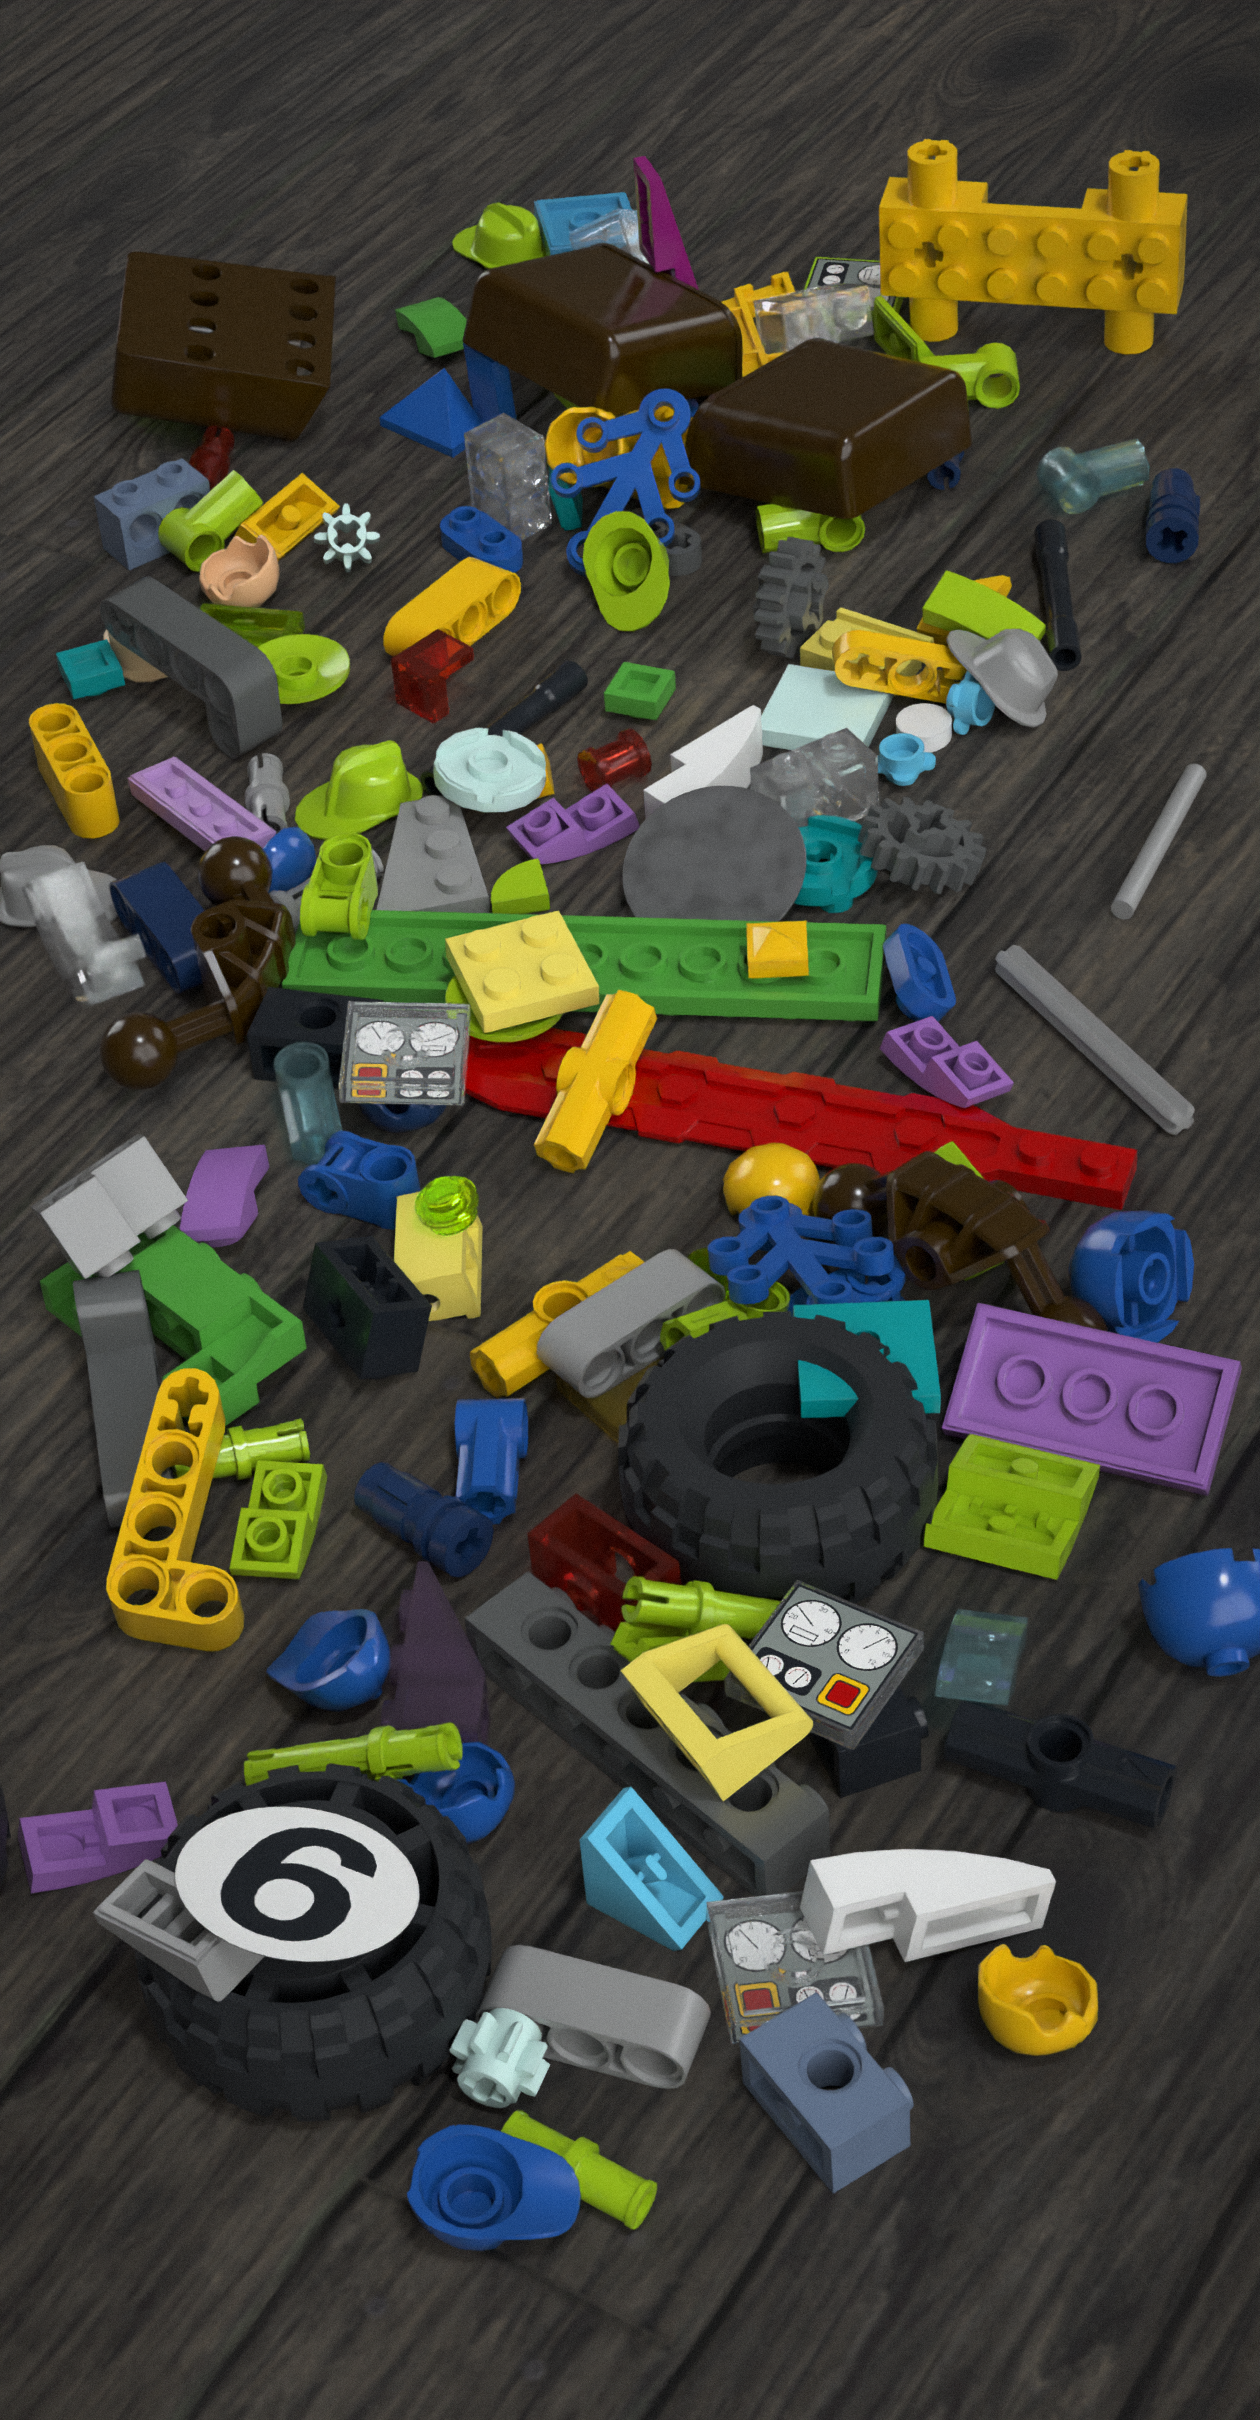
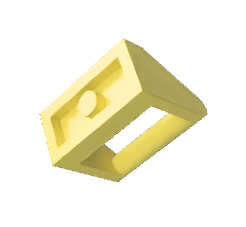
M722 1624L646 1651L621 1670L642 1705L723 1802L806 1737L813 1727V1720L728 1624ZM722 1660L771 1719L716 1739L679 1695V1692Z

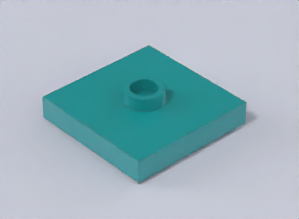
M929 1300L793 1305V1317L814 1319L816 1315H821L843 1321L846 1326L845 1330L858 1336L862 1332L869 1333L882 1344L887 1345L890 1354L886 1358L891 1363L896 1361L904 1363L916 1381L918 1390L911 1391L914 1399L923 1403L925 1413H940L941 1393ZM798 1360L801 1418L845 1417V1414L858 1400L852 1388L829 1370L806 1361Z

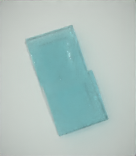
M958 1609L953 1618L943 1650L936 1681L935 1696L1008 1705L1016 1689L1018 1660L1026 1646L1028 1618Z

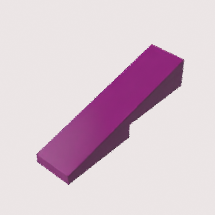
M646 156L633 158L640 250L655 272L663 271L698 289L662 179Z

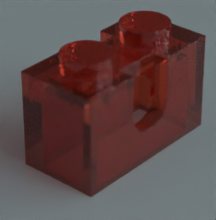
M577 1493L527 1533L532 1574L550 1589L557 1587L564 1591L573 1601L577 1610L589 1611L598 1617L599 1626L605 1625L615 1633L620 1622H626L623 1617L622 1606H637L638 1604L636 1600L622 1599L626 1583L614 1575L617 1572L615 1552L628 1561L635 1574L633 1576L643 1577L651 1581L681 1585L678 1560Z

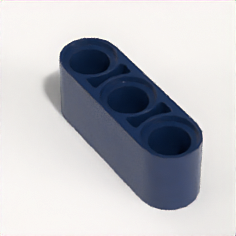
M161 862L110 882V896L119 919L170 987L176 993H182L203 984L191 934V925L193 920L205 910L166 862Z

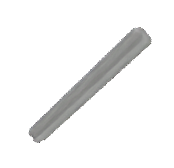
M1012 945L1006 951L1001 950L995 957L998 962L995 968L996 973L1168 1134L1177 1135L1183 1129H1189L1194 1123L1192 1118L1195 1111L1194 1106L1020 946Z

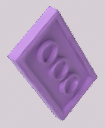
M977 1303L942 1429L945 1435L966 1439L969 1433L1099 1464L1100 1471L1208 1496L1242 1367L1240 1361Z

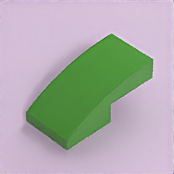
M436 297L395 310L399 329L415 334L419 353L436 358L464 349L462 340L467 320L447 300Z

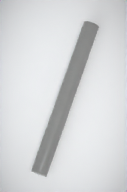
M1189 764L1184 769L1111 905V911L1117 918L1126 920L1134 914L1206 778V771L1202 766Z

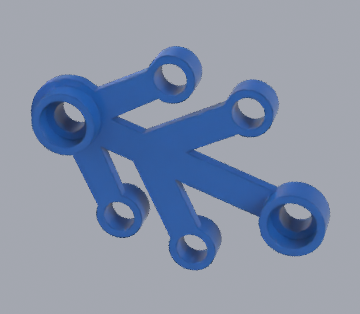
M658 389L649 393L642 400L638 412L604 422L596 417L582 420L577 427V439L581 448L590 453L600 452L610 441L639 434L641 436L631 452L580 467L572 463H562L552 471L551 483L553 490L562 498H573L582 489L615 480L588 530L575 534L567 545L566 554L569 565L577 574L587 577L583 559L578 556L577 552L579 547L585 543L590 529L601 517L615 511H624L635 490L637 491L647 524L651 527L656 522L665 523L669 531L665 537L659 539L665 547L673 541L675 536L674 523L664 512L651 467V461L661 443L671 470L668 484L672 497L680 502H690L698 496L701 489L700 478L697 472L690 468L682 440V435L690 424L691 412L687 400L677 391ZM662 406L670 407L674 411L673 418L667 422H660L654 416L656 410ZM590 427H596L603 432V435L598 442L589 443L583 438L584 432ZM564 473H572L577 477V481L573 487L564 489L557 484L558 478ZM684 476L690 477L695 483L693 489L686 493L679 492L675 488L676 481Z
M765 1196L754 1200L739 1215V1229L741 1233L736 1237L729 1236L715 1239L708 1245L710 1270L718 1275H727L729 1298L738 1304H755L765 1300L769 1296V1288L788 1269H790L809 1297L806 1300V1305L860 1303V1298L857 1293L852 1291L851 1284L843 1280L831 1279L821 1264L856 1270L859 1274L865 1276L884 1275L891 1272L895 1267L893 1243L883 1237H873L872 1219L868 1212L859 1209L844 1210L835 1214L832 1220L806 1216L802 1214V1210L798 1206L789 1203L787 1199L780 1196ZM800 1236L831 1240L836 1244L801 1239ZM757 1250L769 1251L756 1265H749L748 1258Z

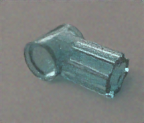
M1135 438L1079 454L1068 447L1056 448L1042 458L1038 465L1037 478L1065 512L1080 514L1090 509L1100 496L1143 485L1144 481L1149 480L1150 465L1145 455L1144 446Z
M297 1042L279 1051L274 1059V1070L293 1159L302 1160L310 1166L316 1165L324 1156L325 1144L332 1134L343 1130L334 1092L329 1057L325 1049L318 1044Z

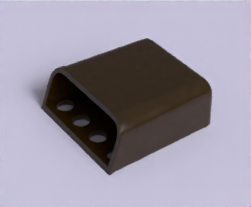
M603 242L587 248L491 268L483 271L477 277L474 284L462 340L463 343L579 407H595L617 415L639 410L642 400L649 393L658 389L675 390L688 400L712 395L742 378V334L737 319L730 309L719 300L663 271L655 272L650 264L611 244Z
M135 251L129 253L126 261L111 390V405L113 409L121 414L294 442L303 432L330 388L336 276ZM301 340L313 345L309 348L299 347ZM297 367L304 368L310 371L311 374L305 376L297 375Z
M814 337L804 341L706 399L690 422L686 435L685 450L690 468L694 469L699 475L701 488L835 518L851 519L860 516L972 445L967 389L964 379L954 370ZM680 477L679 484L695 485L690 477Z

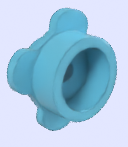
M968 670L966 671L965 678L960 683L953 684L947 695V711L954 717L953 729L955 733L965 735L970 725L984 726L990 721L995 704Z
M906 733L893 734L884 738L879 745V755H874L868 760V768L872 773H882L890 782L899 786L913 784L921 772L932 770L936 765L934 754L924 752L923 741L915 735Z

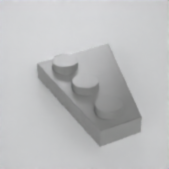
M430 795L420 800L400 804L376 910L490 913L488 892L461 807L458 804L445 798L444 795Z

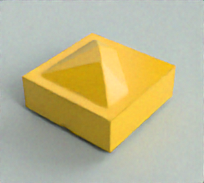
M806 921L746 923L748 978L809 976Z

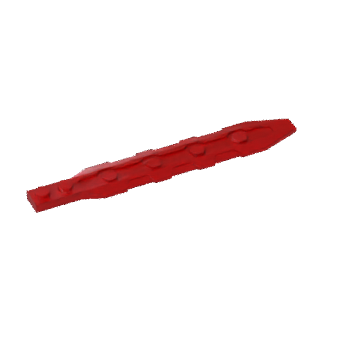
M550 1028L538 1036L517 1042H491L467 1034L462 1092L498 1110L546 1119L557 1097V1076L562 1060L570 1048H581L587 1034ZM643 1049L635 1065V1085L629 1104L621 1115L612 1114L607 1123L608 1126L637 1131L638 1136L678 1144L687 1140L747 1151L755 1146L783 1143L806 1153L815 1165L835 1168L847 1163H861L875 1168L881 1174L896 1169L917 1154L926 1151L934 1153L940 1147L952 1141L988 1182L1001 1180L1013 1186L1017 1191L1122 1210L1137 1169V1149L1016 1128L974 1105L962 1108L937 1097L915 1093L900 1096L836 1084L832 1078L799 1072H791L785 1075L719 1063L716 1057L683 1051L664 1053Z

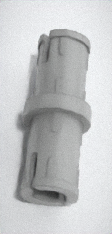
M263 753L262 768L259 767L257 755L248 763L247 773L250 785L245 792V804L249 812L274 829L277 834L282 829L288 828L285 813L290 805L289 790L283 783V765L280 759L273 754Z

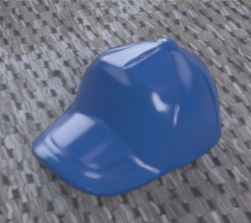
M352 1609L347 1611L319 1612L305 1621L287 1649L267 1668L266 1674L270 1679L279 1683L311 1706L331 1712L347 1710L369 1700H375L381 1695L382 1686L391 1666L389 1643L376 1614L370 1610Z
M451 2125L436 2132L424 2140L418 2147L417 2160L413 2169L407 2197L420 2224L430 2234H434L439 2240L456 2248L484 2251L495 2249L506 2240L545 2239L557 2237L567 2232L578 2216L581 2193L574 2169L557 2153L491 2128L475 2125Z

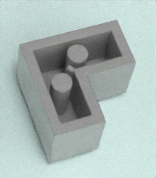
M137 1134L30 1207L72 1269L86 1279L92 1274L99 1277H110L134 1259L129 1249L141 1242L137 1235L144 1231L148 1239H151L170 1228L181 1219L176 1209L188 1200L145 1136Z

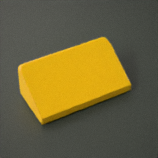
M301 473L242 522L235 536H239L248 543L255 544L257 543L258 536L264 535L273 546L277 560L280 561L324 523L322 520L324 512L332 516L339 510L340 506L307 476Z

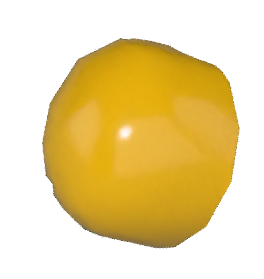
M571 407L561 413L550 423L544 441L547 464L551 469L554 470L556 466L562 463H572L580 467L630 452L628 437L610 441L603 450L596 453L583 450L578 443L576 432L582 420L596 417L604 422L616 418L613 413L595 407ZM590 427L584 432L583 438L589 443H595L601 439L603 432L599 428ZM564 473L559 477V479L568 484L575 485L577 477L572 473ZM611 481L595 485L592 487L604 486L610 484Z
M769 1143L751 1147L730 1163L723 1178V1193L732 1215L737 1214V1212L740 1214L758 1198L780 1196L787 1199L789 1203L798 1206L802 1210L803 1215L815 1217L813 1197L820 1178L815 1164L806 1153L783 1143Z
M1002 1944L997 1946L978 1964V2003L982 2019L994 2039L1015 2053L1039 2056L1068 2050L1081 2043L1090 2034L1098 2020L1096 1981L1080 1963L1055 1956L1052 1949L1047 1945H1041L1033 1955L1027 1958H1017L1011 1954L1007 1945Z

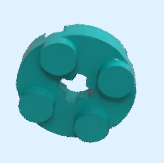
M818 815L807 817L808 826L798 827L806 849V871L802 887L794 903L804 906H818L828 913H841L849 910L853 906V898L866 892L872 886L878 874V870H874L871 867L874 857L862 856L860 853L863 843L857 840L862 825L837 816ZM821 859H828V860H829V861H826V862H819Z

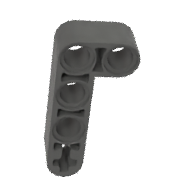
M150 576L144 577L101 602L100 614L102 621L115 640L205 702L211 736L218 748L227 757L237 759L280 734L282 731V715L277 677L271 662L260 649Z
M139 1269L115 1273L110 1277L98 1276L73 1281L78 1320L87 1356L102 1487L111 1529L121 1527L156 1396L161 1386L153 1332ZM168 1467L162 1472L161 1476L167 1479H174L172 1467Z

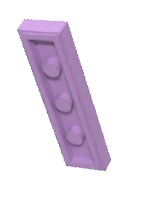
M176 757L141 770L127 778L131 794L204 851L214 842L230 836L248 838L264 848L267 842L276 835L274 829Z

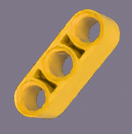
M467 557L392 616L383 636L385 652L390 656L430 672L442 670L514 610L521 593L520 578L516 573L477 558Z
M60 703L48 704L36 709L29 718V725L38 768L70 830L79 837L90 839L112 833L118 827L120 820L111 773L78 712L72 706Z

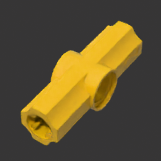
M618 990L613 995L606 994L581 1048H570L562 1060L557 1076V1097L534 1143L537 1156L551 1163L556 1169L574 1173L578 1169H586L611 1115H621L629 1104L635 1085V1065L657 1020L654 1007L641 1000L637 994Z
M629 1251L624 1255H618L577 1283L557 1281L543 1286L535 1294L533 1299L534 1310L470 1351L471 1366L479 1376L483 1387L497 1399L503 1396L508 1397L549 1370L550 1368L540 1361L537 1355V1343L546 1327L558 1316L640 1266L644 1261Z

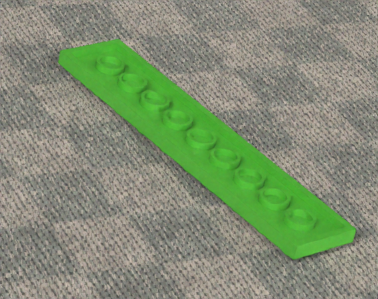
M372 910L368 933L364 940H354L350 933L318 931L314 937L304 936L299 921L295 935L296 944L290 953L288 961L289 972L286 979H283L282 988L384 1000L385 1006L446 1008V990L455 974L446 957L445 938L536 915ZM561 915L599 985L598 1005L571 1012H598L606 994L613 995L618 990L637 994L641 1000L654 1007L656 1014L668 1016L697 1015L723 1016L728 1018L759 1017L843 1021H878L885 963L883 943L887 940L886 925L806 922L809 976L752 979L748 978L746 923L777 921Z

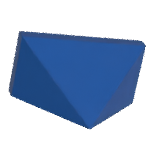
M445 368L379 417L381 427L452 458L486 436L483 422Z

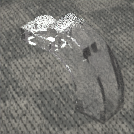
M84 861L30 880L21 889L53 964L70 992L82 1005L89 1007L145 986L137 965L138 962L147 956L140 937L136 934L121 939L115 932L99 901Z

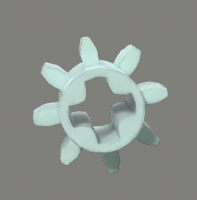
M347 503L342 508V515L333 518L326 512L322 514V520L328 527L327 533L320 532L315 534L314 540L315 543L320 545L328 544L329 550L323 557V562L326 565L336 558L344 562L346 573H350L352 561L361 558L365 563L370 564L372 562V557L366 549V544L379 542L380 534L366 531V526L371 519L369 512L362 514L358 518L350 514V507ZM341 529L343 532L349 533L352 529H355L357 531V546L353 547L348 543L344 544L341 548L337 546L338 533L336 531Z
M496 2008L490 2012H483L478 2024L465 2019L449 2050L457 2057L452 2070L454 2073L459 2074L457 2081L462 2091L473 2100L494 2108H503L511 2103H516L521 2092L535 2097L550 2066L547 2061L542 2059L548 2046L540 2041L542 2034L539 2027L522 2013L507 2008Z

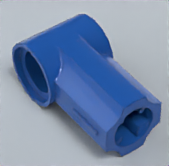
M458 1399L455 1412V1443L459 1459L456 1498L487 1516L492 1525L500 1524L504 1517L516 1512L519 1460L526 1459L528 1452V1411L526 1399Z

